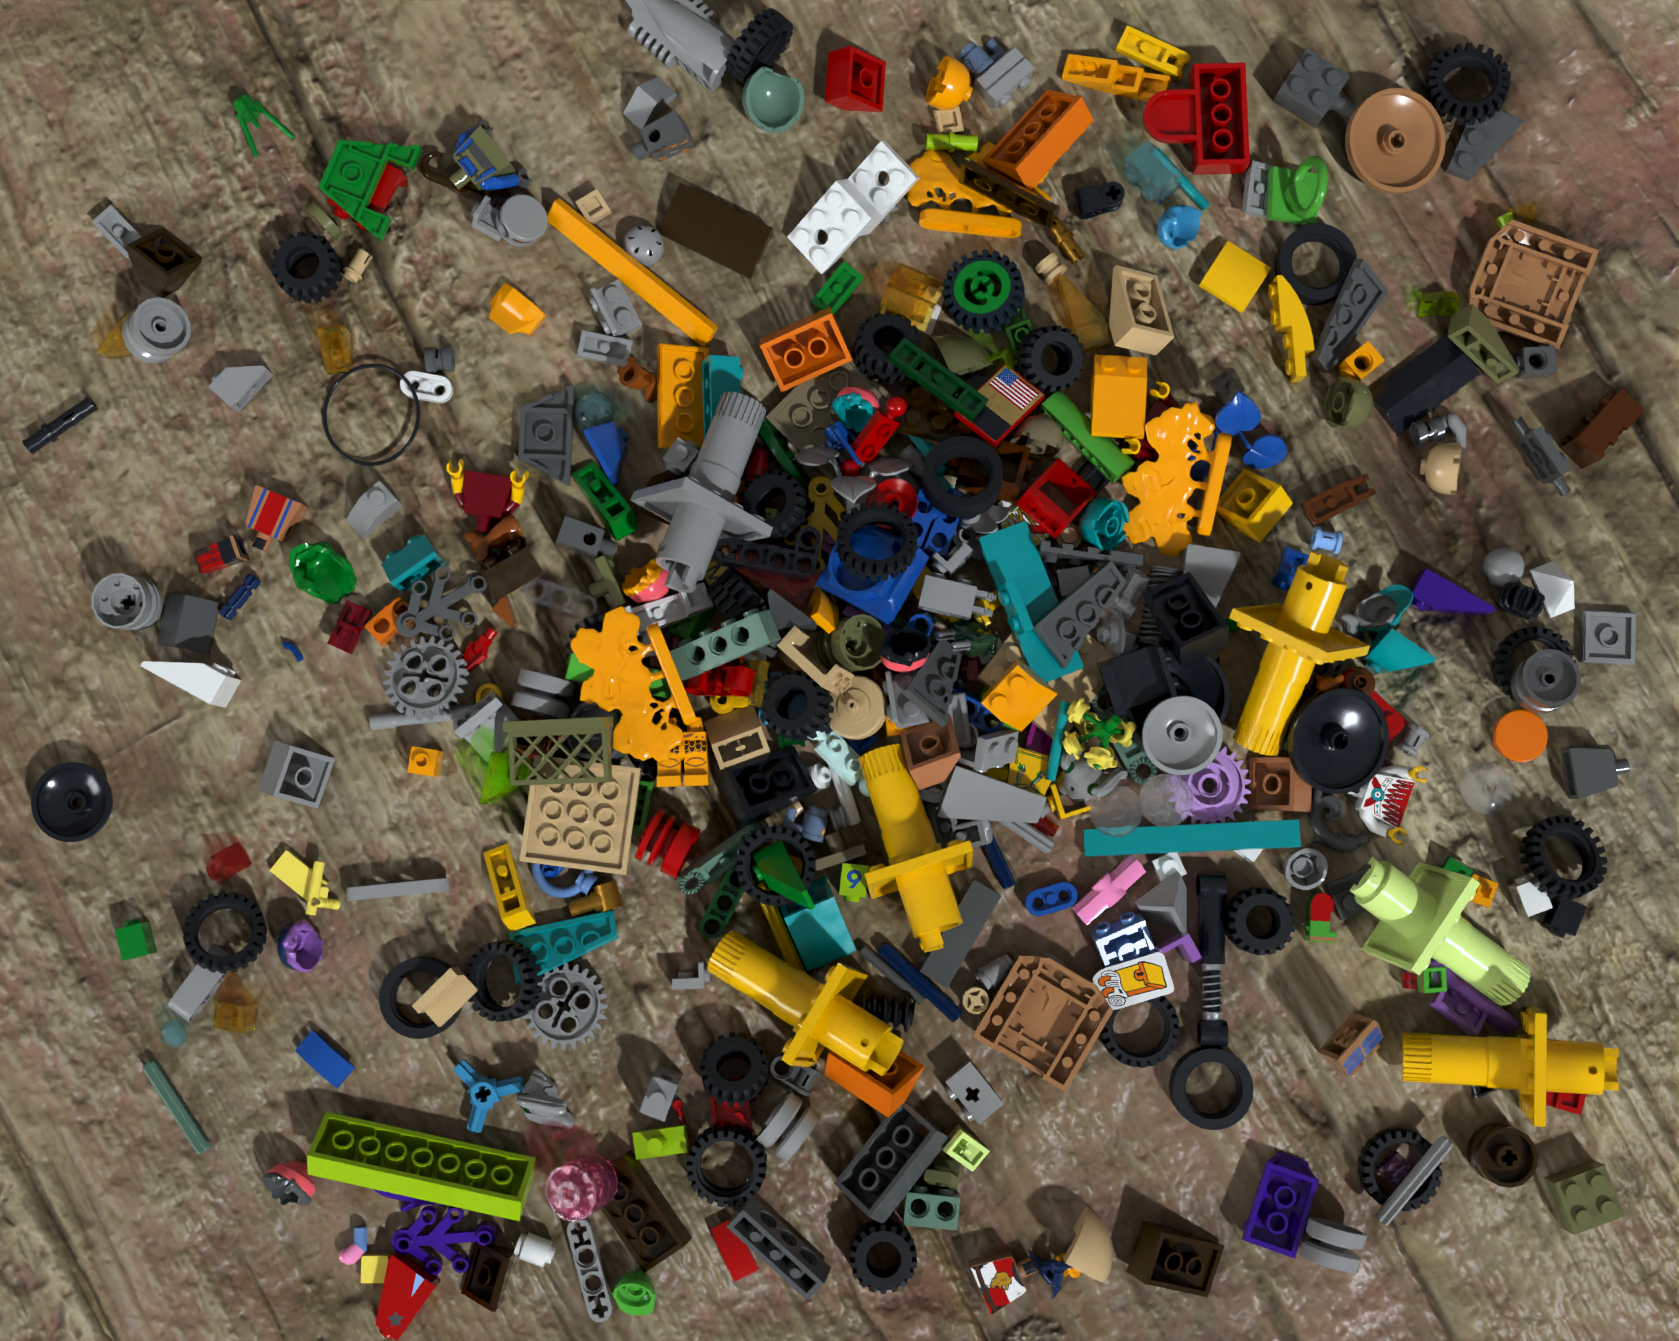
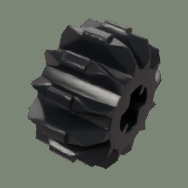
M1509 582L1505 583L1503 589H1501L1497 606L1510 615L1526 620L1537 619L1543 609L1545 596L1532 587Z

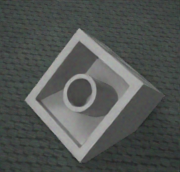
M275 740L258 790L273 797L318 809L335 758Z

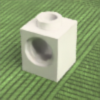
M1530 874L1516 878V883L1508 886L1519 916L1530 917L1553 908L1547 896V891L1541 893L1537 890L1541 883L1537 882L1532 885L1529 881L1533 878Z

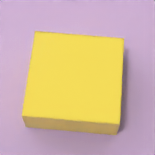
M391 1254L362 1255L361 1283H384L388 1259Z

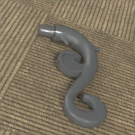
M1313 788L1309 820L1316 837L1311 838V841L1338 852L1358 850V847L1369 844L1367 834L1354 837L1353 835L1345 836L1341 832H1338V836L1329 832L1321 819L1322 808L1326 807L1329 810L1324 815V818L1334 821L1340 819L1344 807L1337 797H1321L1322 791Z

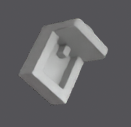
M486 195L482 202L477 201L471 211L473 216L472 227L499 242L502 238L496 226V216L499 210L490 205L491 198Z

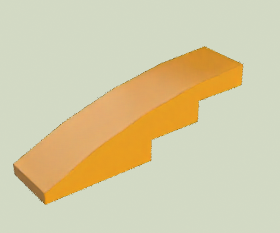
M1068 54L1062 74V80L1109 94L1148 101L1154 94L1160 91L1169 90L1171 84V77L1167 75L1145 73L1144 68L1119 65L1117 60Z

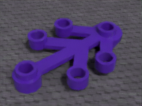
M425 1206L421 1210L418 1219L410 1228L398 1229L393 1234L391 1245L394 1251L399 1254H412L426 1265L427 1273L437 1275L442 1269L443 1260L439 1256H432L421 1247L430 1245L452 1262V1267L456 1272L463 1273L468 1269L470 1259L466 1254H460L449 1244L478 1242L482 1246L491 1245L496 1239L497 1227L490 1221H483L478 1224L476 1230L446 1232L453 1223L461 1221L464 1214V1209L449 1206L447 1214L429 1234H419L425 1225L433 1224L437 1217V1210L434 1207ZM456 1210L460 1215L453 1216L451 1211ZM424 1213H431L433 1217L426 1218ZM486 1233L490 1238H483L481 1234ZM406 1240L409 1245H404L400 1241ZM457 1261H464L466 1265L460 1266L457 1264ZM430 1263H436L439 1267L433 1268L430 1266Z

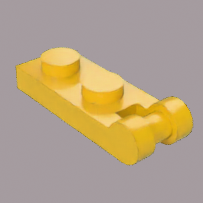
M1128 25L1115 50L1117 53L1170 76L1171 80L1174 81L1181 80L1184 74L1182 70L1191 59L1187 52ZM1169 57L1174 59V65L1167 63Z

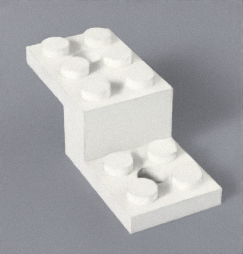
M885 140L880 141L848 179L834 182L787 238L821 274H825L859 236L868 235L877 227L920 177ZM882 171L889 175V182L886 186L881 185L878 179ZM821 229L828 236L825 244L820 243L817 237Z

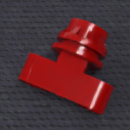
M714 627V630L717 631L722 627ZM722 637V645L726 648V640ZM704 650L701 652L703 658L705 656ZM744 656L696 677L685 680L684 689L687 693L698 696L749 697L751 696L756 672L745 667Z

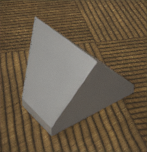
M1176 871L1136 900L1135 904L1144 919L1187 933V887L1179 872Z

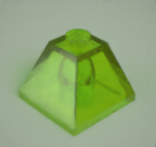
M491 751L479 804L494 806L525 786H510L509 755ZM524 763L518 768L519 780H526L532 772Z

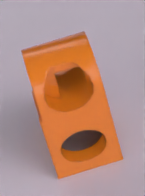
M402 596L396 598L388 606H385L364 626L383 647L398 632L396 628L397 617L402 612L407 611L409 603Z

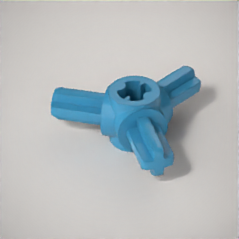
M466 1060L460 1061L453 1069L469 1087L467 1091L471 1095L469 1103L473 1107L467 1123V1129L472 1132L480 1133L482 1131L488 1109H493L494 1103L500 1102L501 1097L522 1092L525 1087L522 1076L500 1081L496 1077L489 1079L485 1074L481 1077ZM483 1086L486 1087L485 1090L489 1089L491 1092L487 1099L484 1098L485 1095L481 1096L479 1092L483 1089Z

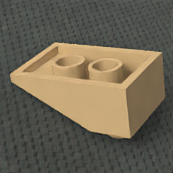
M1115 265L1113 268L1109 327L1114 346L1157 355L1174 338L1157 275Z

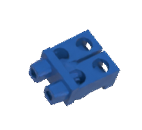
M922 486L920 490L916 491L918 506L912 518L913 525L917 531V547H921L922 551L931 555L936 551L942 558H945L959 518L948 516L935 509L927 500ZM949 488L948 493L963 497V492ZM898 532L897 537L903 539L901 534Z

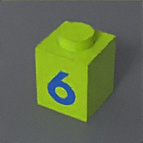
M842 863L839 895H844V901L859 902L860 897H866L867 883L864 874L868 873V865Z

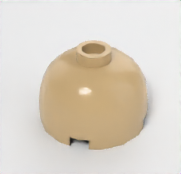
M1440 443L1429 451L1427 459H1421L1420 475H1425L1426 484L1433 491L1446 495H1457L1461 443Z

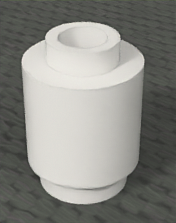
M521 1233L514 1254L518 1255L519 1259L544 1267L545 1263L551 1264L556 1248L552 1247L553 1241L532 1233H528V1235Z

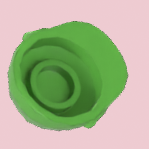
M631 1270L615 1285L612 1296L620 1310L624 1313L648 1315L654 1310L657 1293L647 1273L640 1270Z

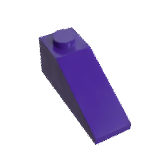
M1427 568L1418 572L1409 588L1413 593V600L1410 606L1420 612L1425 610L1427 612L1487 615L1495 610V607Z

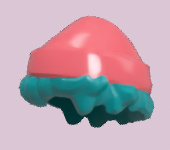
M861 386L843 388L831 402L834 412L846 425V428H854L855 433H861L877 410L881 411V405L874 392Z

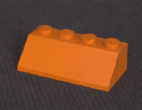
M1047 89L982 161L992 171L1031 190L1045 173L1054 166L1056 161L1069 150L1076 139L1086 131L1094 119L1082 96Z

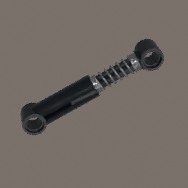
M1197 873L1196 894L1198 898L1199 953L1202 957L1199 959V964H1202V971L1204 972V976H1202V979H1204V984H1202L1204 986V991H1202L1204 993V998L1202 999L1204 1001V1006H1202L1204 1011H1202L1203 1018L1198 1020L1197 1041L1199 1047H1227L1228 1024L1226 1020H1223V1010L1220 1009V1006L1223 1005L1220 1001V998L1223 997L1220 994V991L1223 990L1220 987V984L1223 982L1220 980V976L1223 975L1220 970L1223 969L1222 964H1225V899L1227 896V878L1225 873Z

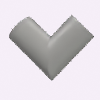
M939 802L927 804L932 826L934 827L937 844H941L942 849L948 847L947 843L957 839H963L964 842L970 840L972 848L992 842L993 834L988 820H972L960 823V819L937 816L936 810Z

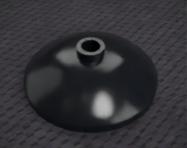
M77 762L62 763L46 771L37 781L31 798L32 814L39 828L49 837L63 842H79L96 835L107 823L113 807L111 787L103 774L90 765ZM78 798H81L82 805L80 807L76 806V800Z

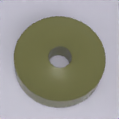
M314 202L305 209L335 240L343 234L342 230Z

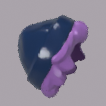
M301 919L298 922L287 924L282 929L277 942V953L282 963L288 969L307 973L313 970L316 964L323 959L324 951L322 946L324 940L308 921Z

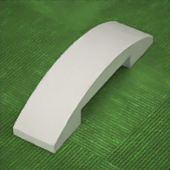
M704 582L696 584L697 587L691 593L679 591L678 594L638 607H624L626 612H632L640 618V627L637 635L647 633L646 627L655 622H658L660 629L711 609L713 603L708 597Z

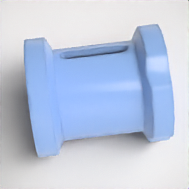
M1316 526L1311 537L1310 547L1313 550H1316V548L1330 550L1333 554L1337 555L1342 545L1343 532L1321 530V527Z

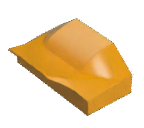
M507 283L501 286L489 302L491 308L488 318L509 334L523 332L531 336L546 318V315L534 303Z

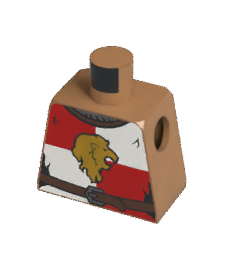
M1010 1251L968 1262L990 1315L997 1313L1025 1294L1027 1289L1022 1279L1037 1272L1030 1257L1015 1263Z

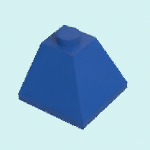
M614 422L584 430L583 433L613 486L617 485L628 453V447L625 442L629 438L623 427L617 428Z

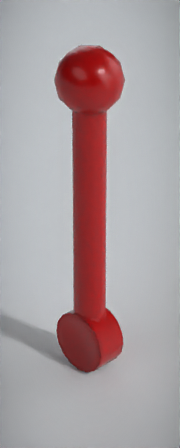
M675 1100L672 1106L677 1111L680 1125L686 1124L682 1112L683 1102ZM688 1133L689 1146L691 1149L692 1144Z

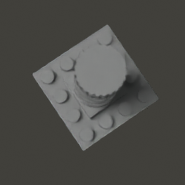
M725 392L722 394L689 476L633 492L632 502L670 522L656 557V563L669 572L664 585L666 587L685 593L693 592L697 587V581L704 579L718 540L722 538L749 542L768 538L771 535L773 527L766 524L764 518L747 513L743 510V506L733 502L741 483L740 479L766 414L765 407L752 397L736 392Z

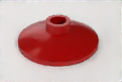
M893 478L879 483L872 490L867 506L869 508L871 507V502H877L878 507H881L882 502H886L889 505V509H891L893 505L898 503L899 512L904 510L907 513V518L911 517L912 519L917 510L918 497L915 489L908 482ZM875 524L882 529H895L885 524Z

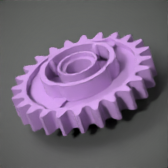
M1222 747L1215 759L1204 769L1189 775L1173 774L1172 777L1165 778L1166 781L1171 783V787L1165 789L1167 792H1172L1168 802H1176L1173 811L1182 810L1180 818L1184 819L1189 816L1190 825L1194 824L1197 820L1199 824H1206V822L1213 824L1216 821L1226 823V817L1234 821L1233 812L1242 813L1243 811L1239 805L1248 804V801L1243 796L1244 794L1251 793L1250 790L1245 788V785L1251 783V780L1244 779V775L1249 771L1240 769L1244 762L1243 760L1234 761L1235 752L1229 755L1226 754L1227 747ZM1206 778L1212 780L1214 788L1210 793L1205 792L1202 788V782Z

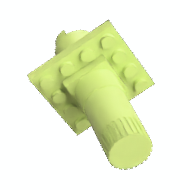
M1371 857L1367 863L1371 868L1364 874L1358 885L1353 884L1349 890L1355 895L1356 903L1380 920L1361 948L1369 955L1417 975H1420L1429 966L1431 958H1433L1499 1006L1512 1004L1517 998L1521 997V994L1525 992L1530 982L1531 972L1529 968L1461 916V912L1466 904L1476 894V889L1480 885L1478 881L1472 877L1423 862H1418L1408 877L1388 861L1379 862L1374 857Z

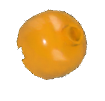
M946 55L937 66V69L940 71L936 77L932 76L926 94L928 105L944 111L958 107L962 101L967 102L973 90V87L969 86L971 77L966 66Z

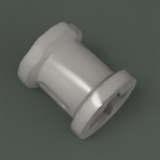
M1409 723L1407 725L1408 730L1402 741L1398 742L1395 747L1404 754L1417 758L1419 755L1418 749L1424 739H1428L1430 735L1424 729Z

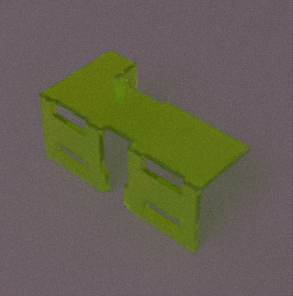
M1411 290L1416 299L1418 298V301H1421L1417 317L1434 316L1438 299H1444L1442 309L1439 312L1440 316L1453 315L1458 311L1461 298L1454 291L1421 293L1419 290ZM1448 299H1457L1454 302H1448ZM1434 300L1433 303H1425V301ZM1446 309H1454V311L1446 312ZM1430 310V313H1422V311Z
M1010 346L994 352L987 361L989 363L1003 356L1008 370L1011 368L1015 369L1012 366L1018 365L1017 360H1014V353Z

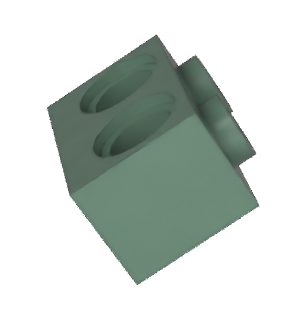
M914 1184L904 1199L903 1225L957 1230L960 1207L959 1193H954V1189L939 1187L938 1191L928 1190V1186ZM922 1199L926 1202L923 1210L915 1211L911 1208L912 1201ZM947 1201L952 1204V1209L949 1213L942 1214L937 1210L941 1202Z

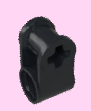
M1115 181L1083 187L1073 192L1078 217L1081 220L1118 210L1122 205L1125 195L1123 186ZM1112 193V196L1116 197V200H1112V198L1108 196V194Z

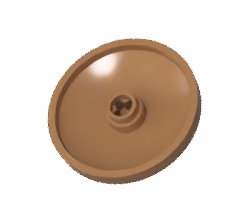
M1404 88L1385 89L1363 100L1354 110L1346 129V153L1355 174L1370 188L1386 194L1407 193L1423 186L1437 172L1445 152V131L1436 109L1423 96Z

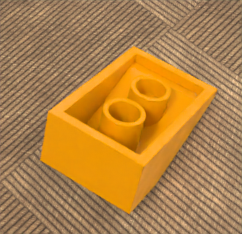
M1094 355L1090 374L1091 436L1144 439L1147 358Z

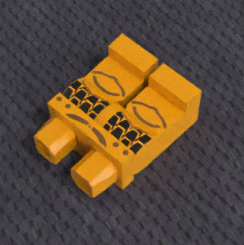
M696 717L698 722L687 725V732H683L684 737L681 744L671 749L669 761H657V787L683 786L682 760H684V786L710 785L707 732H704L701 717ZM669 718V723L677 725V718ZM666 722L662 724V730L667 728Z

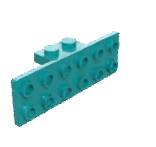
M1023 521L980 537L978 543L997 588L999 601L1005 608L1009 626L1015 633L1027 666L1046 683L1084 668L1078 650L1069 659L1071 661L1067 667L1061 668L1033 630V624L1059 602L1027 523Z

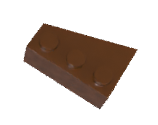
M1623 388L1614 393L1611 391L1607 392L1598 401L1601 404L1596 411L1591 409L1581 419L1583 424L1578 429L1576 427L1572 428L1563 437L1566 441L1559 448L1581 469L1600 461L1606 455L1604 451L1610 445L1613 446L1619 440V435L1624 430H1628L1645 410Z

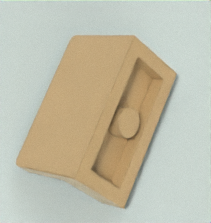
M458 966L452 967L412 1007L419 1014L425 1012L438 1027H441L478 991V988Z

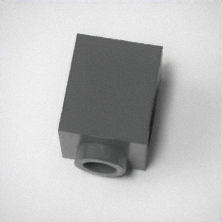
M1555 346L1524 347L1515 353L1513 357L1520 369L1517 379L1547 378L1557 372ZM1529 358L1536 360L1537 368L1530 365Z

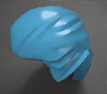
M1184 204L1169 207L1158 220L1157 234L1159 241L1164 246L1177 250L1186 247V242L1194 240L1199 231L1202 213L1197 208Z

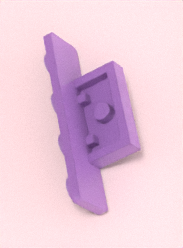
M1433 958L1431 959V962L1429 964L1446 967L1443 964L1435 961ZM1446 967L1447 991L1436 992L1429 1004L1431 1007L1469 1036H1477L1485 1021L1502 1034L1518 1028L1520 1023L1509 1012L1500 1008L1491 999ZM1434 972L1433 980L1438 983L1439 978L1437 972Z

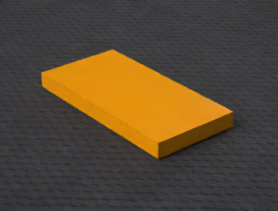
M662 343L657 345L658 448L669 449L679 437L685 442L687 440L694 442L701 449L704 441L702 360L709 356V348Z

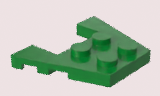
M338 140L318 188L373 236L383 242L392 220L388 216L368 209V206L387 163L392 162L414 171L422 153V148L418 145L399 146L393 143L382 145L373 144L372 142Z

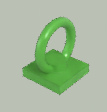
M1319 156L1307 157L1302 161L1297 170L1276 166L1268 169L1266 219L1299 225L1317 223L1318 210L1324 201L1328 187V170L1322 158ZM1314 166L1317 173L1308 172V170Z

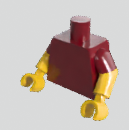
M450 459L446 469L451 474L454 496L459 507L464 510L466 515L476 517L475 532L488 534L492 520L501 521L503 517L513 514L522 504L525 490L524 482L529 478L527 470L524 472L523 478L517 475L518 467L513 470L510 477L464 470L463 474L461 471L464 467V461L459 459V468H454Z

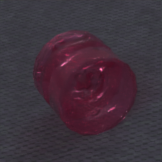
M594 1153L582 1154L570 1162L557 1167L550 1174L546 1182V1197L549 1206L556 1215L566 1221L576 1222L584 1220L594 1212L607 1206L614 1199L618 1187L615 1169L607 1159Z

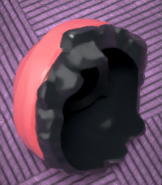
M912 627L895 628L888 634L880 646L879 653L882 663L887 668L900 673H908L918 669L927 661L931 648L930 637Z

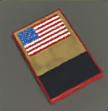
M1005 363L977 390L988 398L989 401L974 421L970 422L957 411H955L954 416L995 448L1044 400L1045 394Z

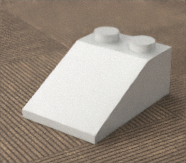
M143 661L140 665L211 705L224 708L227 707L241 682L240 679L234 676L236 673L234 670L215 662L212 666L204 663Z

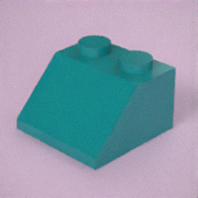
M418 534L409 539L406 543L408 546L400 551L394 550L385 557L386 561L381 564L393 587L404 593L410 590V585L414 580H424L433 573L436 567L447 563L431 539L425 534L422 536Z

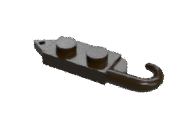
M429 152L421 159L420 171L423 176L429 181L444 186L455 193L482 202L487 195L491 198L490 205L494 208L502 206L507 198L512 197L506 188L479 191L472 181L458 190L449 178L461 168L458 163L449 165L442 174L430 170L428 163L434 157H442L443 154L441 152Z

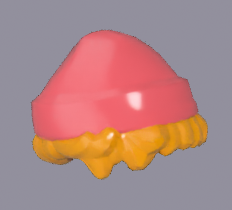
M654 558L648 565L641 568H632L631 575L627 574L625 576V582L622 583V591L637 603L647 604L666 598L669 587L664 585L669 572L661 568L656 563V558Z

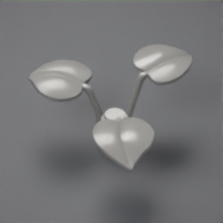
M816 446L802 450L793 456V460L808 466H818L828 462L834 466L837 478L831 481V487L842 495L843 498H846V513L851 514V509L854 507L860 510V504H867L870 490L876 486V480L873 479L874 476L877 474L892 476L915 468V464L906 460L884 457L869 463V469H871L869 477H848L841 474L835 459L839 456V451L834 448Z

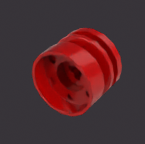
M659 809L657 814L648 822L639 839L635 859L642 861L646 854L650 852L647 865L652 866L657 858L660 857L663 859L660 871L676 879L685 865L701 829L684 822L677 831L673 829L676 817L671 815L667 823L663 824L667 812Z

